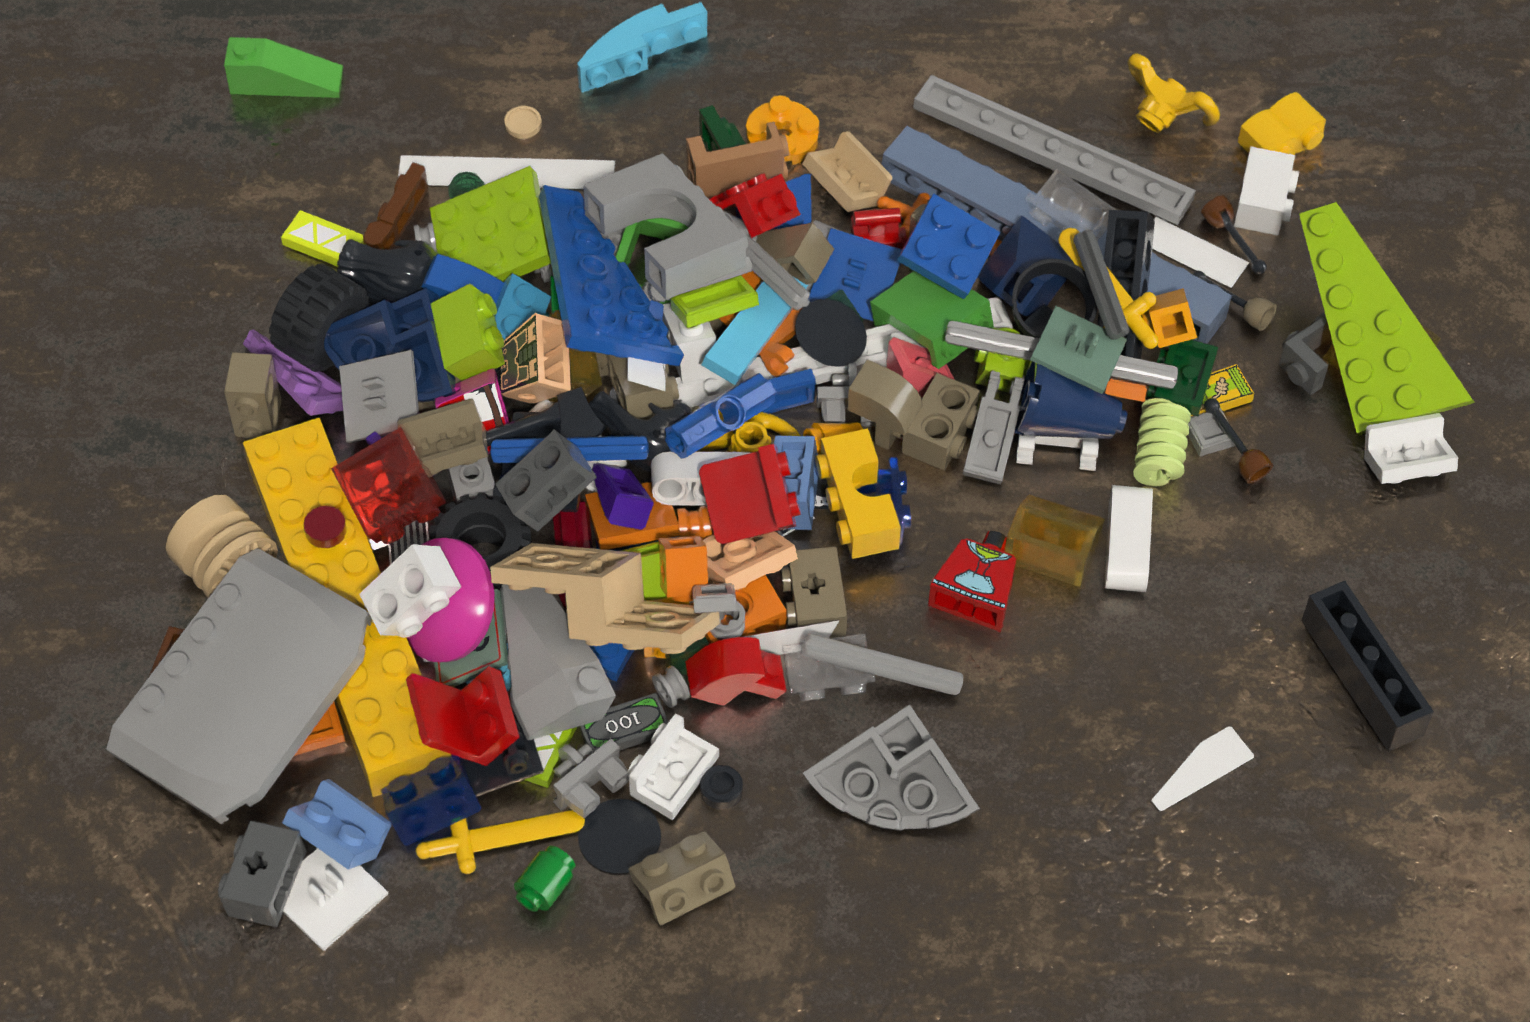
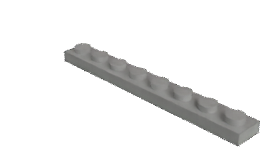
M931 75L914 98L913 109L1176 225L1179 224L1194 200L1196 190L936 76Z

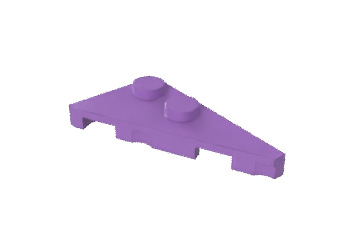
M249 330L243 345L251 353L272 355L277 381L306 413L313 416L324 413L333 414L336 411L343 410L340 383L321 371H311L276 349L271 344L270 339L255 330Z

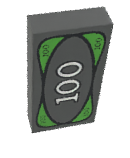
M653 693L610 707L602 720L578 727L585 744L589 745L594 753L610 739L620 747V750L651 741L657 728L662 723L668 724L669 722L657 693Z

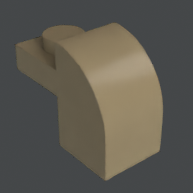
M868 359L849 387L848 411L875 422V444L887 450L890 449L896 437L899 439L903 438V435L906 434L922 407L921 397L910 382L898 373Z

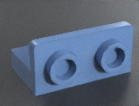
M330 779L320 782L312 801L289 808L282 822L291 830L299 831L302 838L348 870L376 859L391 827L389 820Z

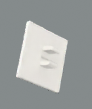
M317 848L302 861L283 913L319 948L325 951L388 895V891L360 865L348 870Z

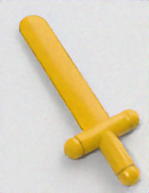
M1075 228L1064 229L1059 235V244L1073 263L1084 270L1073 241L1074 236L1080 232ZM1108 269L1128 326L1146 348H1155L1158 345V337L1141 315L1155 305L1156 296L1151 292H1145L1134 301Z
M573 810L468 830L465 815L456 812L449 819L452 836L422 842L417 845L416 854L421 859H428L456 853L460 871L464 874H471L476 869L474 852L578 832L583 828L585 819Z

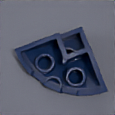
M423 289L394 303L384 300L330 325L325 336L324 349L338 369L339 366L411 350L414 355L418 402H429L435 400V398L441 396L448 397L456 393L455 376L445 370L443 366L431 303L440 299V297L432 291Z

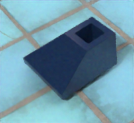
M1021 215L981 269L977 278L993 293L1012 306L1015 283L1021 273L1030 265L1046 259H1062L1072 263L1073 261L1062 249L1059 242ZM1045 274L1028 281L1017 297L1018 312L1029 318L1044 304L1048 305L1067 278L1054 274Z

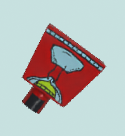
M988 531L982 543L968 538L962 539L932 580L928 606L1001 632L1017 560L1014 555L1005 552L1009 543L1008 538L1000 532Z

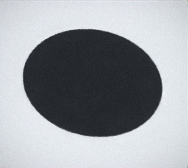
M830 299L815 300L810 302L807 307H803L797 316L795 324L797 339L804 351L814 360L828 366L841 367L855 362L863 354L867 343L866 330L860 317L847 305Z
M613 799L600 803L593 812L584 818L585 824L578 832L579 847L586 860L594 867L614 874L629 873V867L642 862L649 855L656 854L661 842V829L655 815L644 805L628 799Z

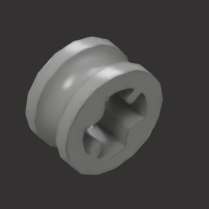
M428 223L425 228L413 225L416 241L422 240L427 242L437 253L433 223Z
M736 601L737 611L719 612L720 624L710 631L715 638L723 640L740 637L745 630V610L738 601ZM725 614L733 616V620H730L728 625L721 624Z
M674 666L667 667L664 675L657 673L652 676L657 693L669 708L677 705V699L686 700L690 697L689 688L684 678Z

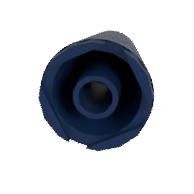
M1031 361L1024 377L1021 391V407L1014 433L1021 434L1022 436L1112 439L1115 432L1122 433L1127 419V411L1122 410V401L1107 395L1105 392L1103 394L1098 393L1045 366Z

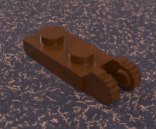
M412 162L406 174H401L398 177L394 194L389 203L384 202L379 210L377 221L368 224L363 235L364 244L376 249H393L394 243L399 240L428 192L425 166Z

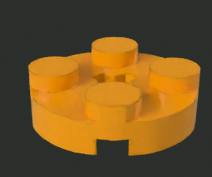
M774 96L770 102L757 107L747 119V144L766 140V124L770 122H775L777 130L784 129L789 131V136L785 134L789 148V156L784 157L785 162L792 160V165L804 162L807 153L815 152L817 149L819 135L818 117L804 105L791 101L786 96Z

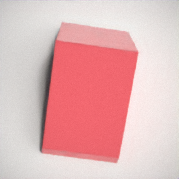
M895 337L888 342L886 368L898 373L910 382L921 398L926 393L936 373L954 380L947 364L940 369L932 365L928 349Z

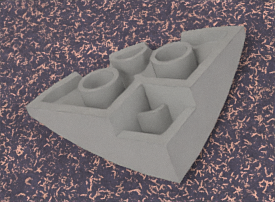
M908 705L874 728L872 726L803 772L810 784L837 809L864 820L867 824L893 830L933 829L964 819L980 810L911 705Z

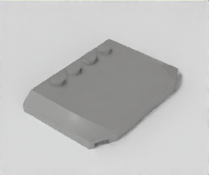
M259 548L240 556L113 724L106 750L218 823H224L229 820L226 816L227 814L246 803L252 806L263 799L361 665L366 650L363 644L366 626H371L372 621L370 614L358 605Z

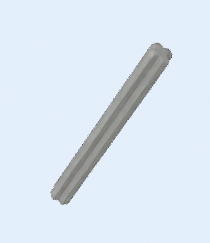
M953 320L949 321L945 333V342L948 344L1030 360L1040 338ZM1120 355L1111 377L1173 389L1178 377V368L1172 365Z

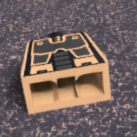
M535 313L504 340L502 352L505 364L500 366V371L496 372L502 395L527 403H538L571 390L569 348L566 347L562 321Z

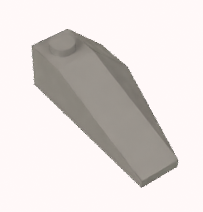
M503 584L500 588L504 632L507 634L508 641L507 667L511 673V706L527 741L602 720L616 695L599 659L590 646L585 643V640L569 639L567 614L553 594L546 593L545 588L532 587L527 590H511L507 584Z

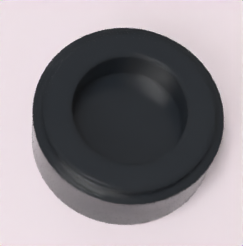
M717 765L709 768L701 778L700 789L702 799L708 806L714 809L724 810L735 806L743 794V780L739 772L726 765Z

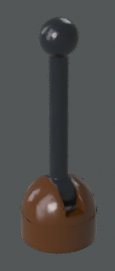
M1220 195L1210 200L1201 210V214L1207 223L1215 228L1221 229L1225 227L1252 263V271L1255 274H1263L1267 269L1266 262L1256 257L1231 223L1235 216L1231 202L1225 195Z
M1215 398L1206 400L1204 403L1205 411L1215 416L1242 454L1239 458V471L1244 480L1251 484L1266 476L1274 467L1267 455L1260 450H1248L1219 410V401Z

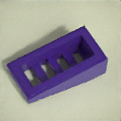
M594 463L592 470L597 477L594 481L604 514L609 523L639 530L644 529L654 502L631 470Z

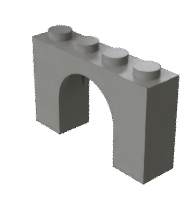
M663 153L584 184L585 215L604 235L653 218L671 219L689 227L678 235L645 248V278L666 300L746 267L748 239L745 232L740 227H736L725 216L724 211L719 206H715L705 196L703 190L698 185H694L684 175L682 169L678 165H674Z

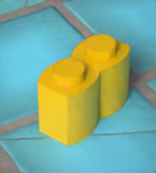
M1294 92L1277 101L1270 109L1263 110L1244 122L1240 127L1238 143L1248 153L1250 152V147L1295 155L1305 149L1311 150L1322 141L1326 119L1301 95Z

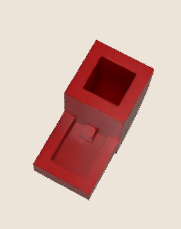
M734 637L723 639L707 645L685 661L691 698L724 706L743 691L774 699L787 692L780 655L762 651L759 639Z

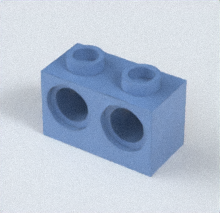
M775 436L774 444L777 446L778 452H786L791 475L785 476L788 493L796 492L801 515L795 516L797 526L788 529L812 530L819 477L815 462V456L818 455L815 436Z

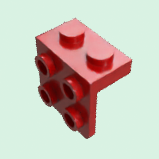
M763 173L709 199L722 210L736 204L751 238L801 215L797 208L796 198L789 190L782 174L767 179L766 174Z
M775 444L758 447L757 452L705 464L700 468L699 475L714 536L718 543L727 544L797 526L795 516L801 515L795 491L788 493L785 476L791 475L788 458L785 451L778 452Z

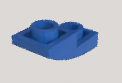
M437 254L431 262L421 287L432 291L442 298L471 284L483 294H489L496 304L504 282L472 265Z

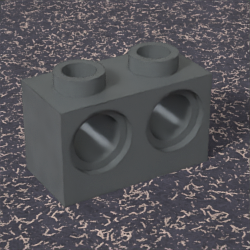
M553 430L495 485L513 515L538 532L597 477L579 448L556 430Z

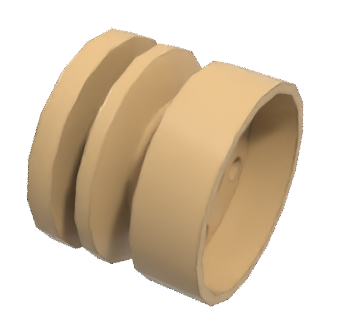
M227 495L210 496L189 508L173 526L165 547L168 557L183 573L193 578L194 584L202 589L208 598L240 556L256 548L275 558L278 553L276 542L265 534L259 525L250 521L249 515Z

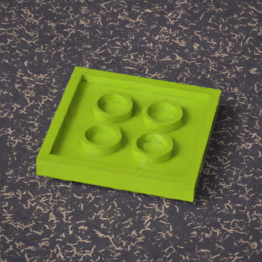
M528 166L431 207L430 212L437 253L472 265L502 282H505L512 273L520 277L551 264L539 200L541 191L538 176L534 169Z

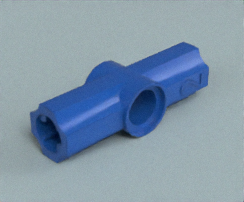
M760 373L755 374L719 397L703 403L694 412L665 428V441L671 452L684 459L727 432L740 428L745 421L775 404L776 391L771 381L764 378ZM718 409L723 415V422L719 417Z

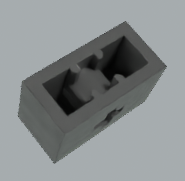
M250 821L245 835L239 836L236 841L234 862L230 872L225 873L219 883L218 896L229 917L273 927L278 926L300 866L307 853L299 831Z

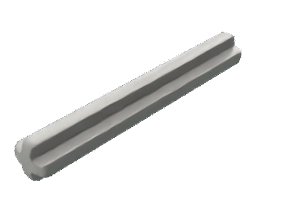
M814 634L807 635L803 643L802 654L808 658L951 695L959 694L962 688L963 674L956 671Z

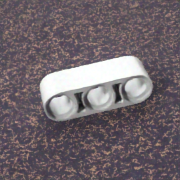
M671 451L662 452L656 455L651 462L653 497L657 502L664 505L706 506L707 503L699 475L700 468L705 464L753 452H695L684 459H681Z
M1119 485L1111 486L1104 584L1107 589L1146 592L1153 489Z

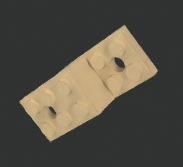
M531 543L490 567L492 583L507 584L511 590H527L532 587L545 588V592L549 594L566 593L569 639L585 640V643L590 646L617 643L623 644V648L628 650L655 647L661 648L662 653L677 654L684 652L688 646L704 638L706 633L720 624L719 612L694 613L693 605L644 601L641 553Z

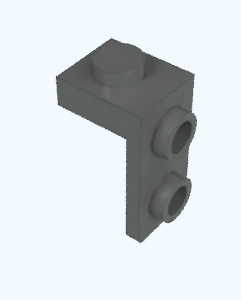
M1325 312L1318 315L1312 324L1303 331L1291 333L1282 344L1283 351L1279 366L1288 374V377L1294 384L1301 386L1310 395L1322 388L1328 364L1314 352L1315 349L1331 339Z

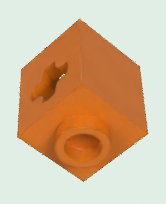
M700 536L659 539L660 586L667 598L672 597V600L677 602L693 601L692 587L694 585L708 584L706 544Z

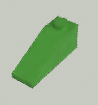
M229 37L224 67L230 94L340 98L343 65L266 38Z

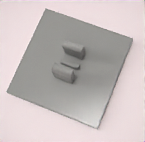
M404 351L339 366L347 443L366 440V437L373 432L380 436L398 433L397 422L399 420L419 414L413 351Z

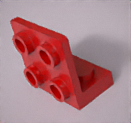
M488 666L462 690L415 673H411L406 678L410 702L419 730L418 733L424 745L487 766L520 737L501 670Z

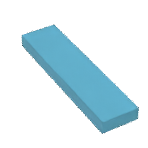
M796 279L805 289H807L808 285ZM764 281L756 290L759 305L742 310L737 314L706 354L701 364L734 385L737 384L793 310Z

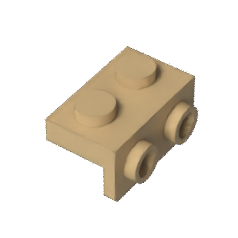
M849 131L841 133L834 148L807 153L802 164L814 176V179L836 199L838 205L847 212L877 206L878 199L884 196L892 180V175Z

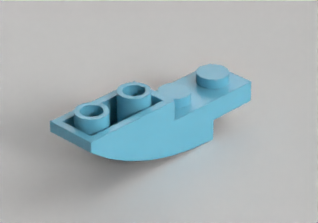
M699 2L668 13L663 4H660L625 20L611 29L577 63L580 91L585 92L594 88H600L613 81L636 75L648 69V57L706 37L707 11L703 4Z

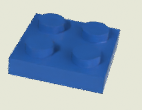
M933 194L921 213L897 261L958 297L965 299L1000 232L938 195Z

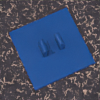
M831 228L827 240L834 248V251L816 283H813L808 299L810 302L820 299L841 302L850 307L860 318L874 322L870 301L893 286L900 265L897 259L902 250Z

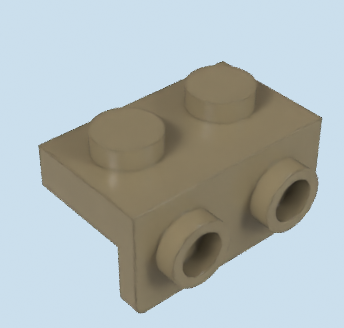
M473 399L404 418L397 422V427L405 447L406 469L411 480L422 476H433L442 470L462 464H473L479 459L488 457L486 429Z
M705 831L697 835L688 836L680 843L658 854L649 855L642 862L628 868L632 881L649 900L655 919L660 925L735 888L726 854Z

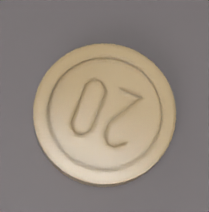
M514 107L505 115V129L515 138H530L540 131L541 116L532 107Z

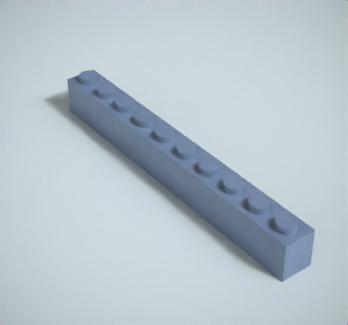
M906 126L883 153L882 166L892 175L890 183L916 197L921 193H928L930 196L933 194L938 195L999 231L1000 234L997 239L1001 241L1004 240L1022 215L1057 242H1059L1060 233L1067 228H1075L1080 233L1085 230L1093 231L1104 258L1106 229L1092 223L1088 218L1079 216L1060 206L1054 200L1047 199L1027 189L1023 184L995 172L991 167L982 165L964 156L960 151L937 142L926 133L918 132ZM1152 252L1148 292L1156 296L1184 288L1197 338L1192 340L1208 344L1227 318L1232 295L1226 293L1220 287L1209 284L1190 274L1186 269L1177 267L1159 258Z

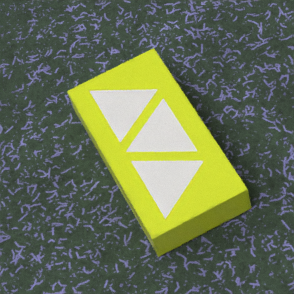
M301 210L281 236L282 245L334 266H337L339 254L347 240L352 239L364 244L362 234Z

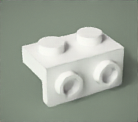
M1440 413L1373 424L1366 427L1364 459L1381 484L1399 483L1403 480L1424 476H1438L1441 473L1457 471L1458 456L1443 437L1444 418Z
M675 714L668 724L662 723L657 728L651 740L652 746L644 756L639 754L633 760L627 773L630 796L671 820L675 818L700 784L705 772L719 758V748L684 729V718L678 714Z

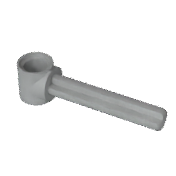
M724 212L725 216L736 227H740L747 236L748 248L746 249V256L750 257L753 266L752 270L792 309L800 310L803 306L807 307L810 303L808 299L810 293L756 242L757 236L751 238L743 220Z

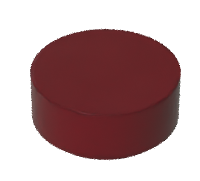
M331 506L317 507L311 510L304 520L306 538L315 547H334L346 535L345 518L337 508Z

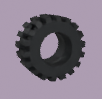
M317 264L315 267H308L289 284L277 303L269 327L271 344L313 372H322L330 366H334L335 364L324 349L326 333L332 323L368 308L369 297L367 296L366 289L327 265Z
M478 494V499L470 500L469 495L461 497V503L457 505L452 501L445 506L446 513L439 512L434 518L435 525H431L429 529L430 540L453 538L464 541L469 545L491 543L499 546L500 549L495 553L482 557L490 573L491 566L532 543L530 526L513 515L509 506L504 505L503 498L495 496L493 500L487 499V494ZM493 583L494 589L500 590L503 584Z

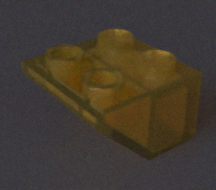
M1029 494L1018 507L1007 535L1005 552L1017 558V567L1080 587L1105 519Z

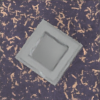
M1205 412L1199 414V417H1191V421L1188 423V436L1199 457L1235 446L1213 414Z
M734 584L694 585L692 587L694 613L737 611Z

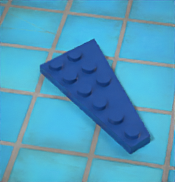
M543 185L539 200L566 347L583 352L590 351L614 355L619 358L630 357L680 366L684 353L678 345H671L666 337L669 331L663 321H656L649 310L650 300L626 263L618 262L614 256L616 248L610 239H603L597 227L585 215V203L581 193Z

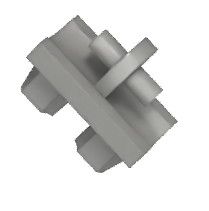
M848 363L847 374H833V386L843 387L817 388L816 404L817 408H821L823 423H845V408H848L849 387L858 375L856 363ZM860 416L861 426L876 427L875 422Z
M610 739L594 753L587 744L577 751L566 744L559 749L558 753L563 763L554 769V773L560 780L553 785L557 797L553 799V803L561 811L568 806L582 818H585L600 804V797L591 789L594 784L600 780L612 793L617 792L629 781L627 776L628 769L619 759L620 747Z

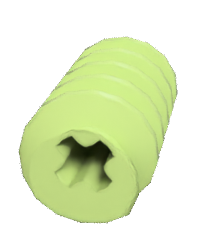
M1163 398L1148 399L1142 404L1141 426L1138 430L1139 439L1137 441L1133 474L1136 480L1143 485L1153 487L1164 486L1170 480L1178 479L1184 474L1183 463L1186 460V452L1184 450L1188 446L1186 437L1189 434L1188 423L1191 421V414L1185 407Z

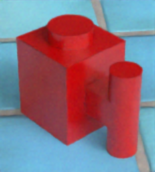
M900 208L853 211L850 234L901 250L907 242L905 227H899L898 223H901Z

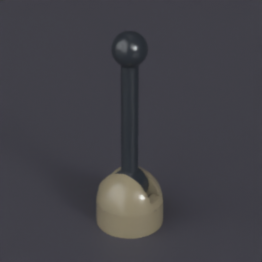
M1195 271L1192 274L1209 284L1220 287L1223 291L1232 295L1231 301L1243 308L1244 319L1250 326L1263 331L1272 321L1277 308L1273 302L1262 297L1246 301L1207 279L1204 272Z

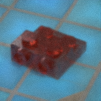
M402 427L331 468L363 531L376 544L381 541L383 544H390L399 540L405 534L404 527L416 520L418 523H426L433 520L440 513L438 507L446 503L430 470L423 464L407 432Z

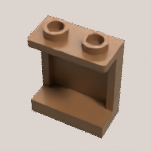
M775 122L766 124V140L711 152H706L701 135L686 138L687 177L694 185H698L703 190L708 199L763 173L766 174L767 179L782 174L784 180H788V170L784 157L789 156L788 142L785 134L779 135Z

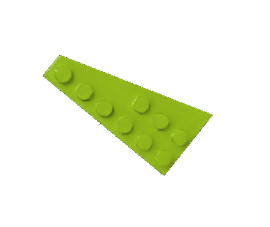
M1331 203L1299 213L1356 433L1358 435L1366 434V427L1369 425L1441 413L1475 403L1338 203Z

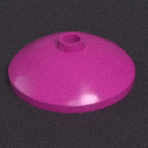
M436 538L422 545L440 546L461 588L449 598V604L445 608L433 613L422 623V629L416 634L407 637L411 650L426 660L453 662L469 655L485 637L494 611V585L489 568L476 549L458 539Z

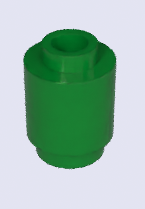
M550 845L545 851H539L514 883V888L517 892L516 899L530 911L536 912L538 909L548 911L573 878L572 871L576 867L575 862L566 852L555 846Z

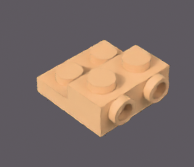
M777 532L727 544L718 543L714 535L703 540L707 546L708 584L732 583L735 590L746 587L749 582L766 574L775 573L781 570L784 565L798 559L795 545Z

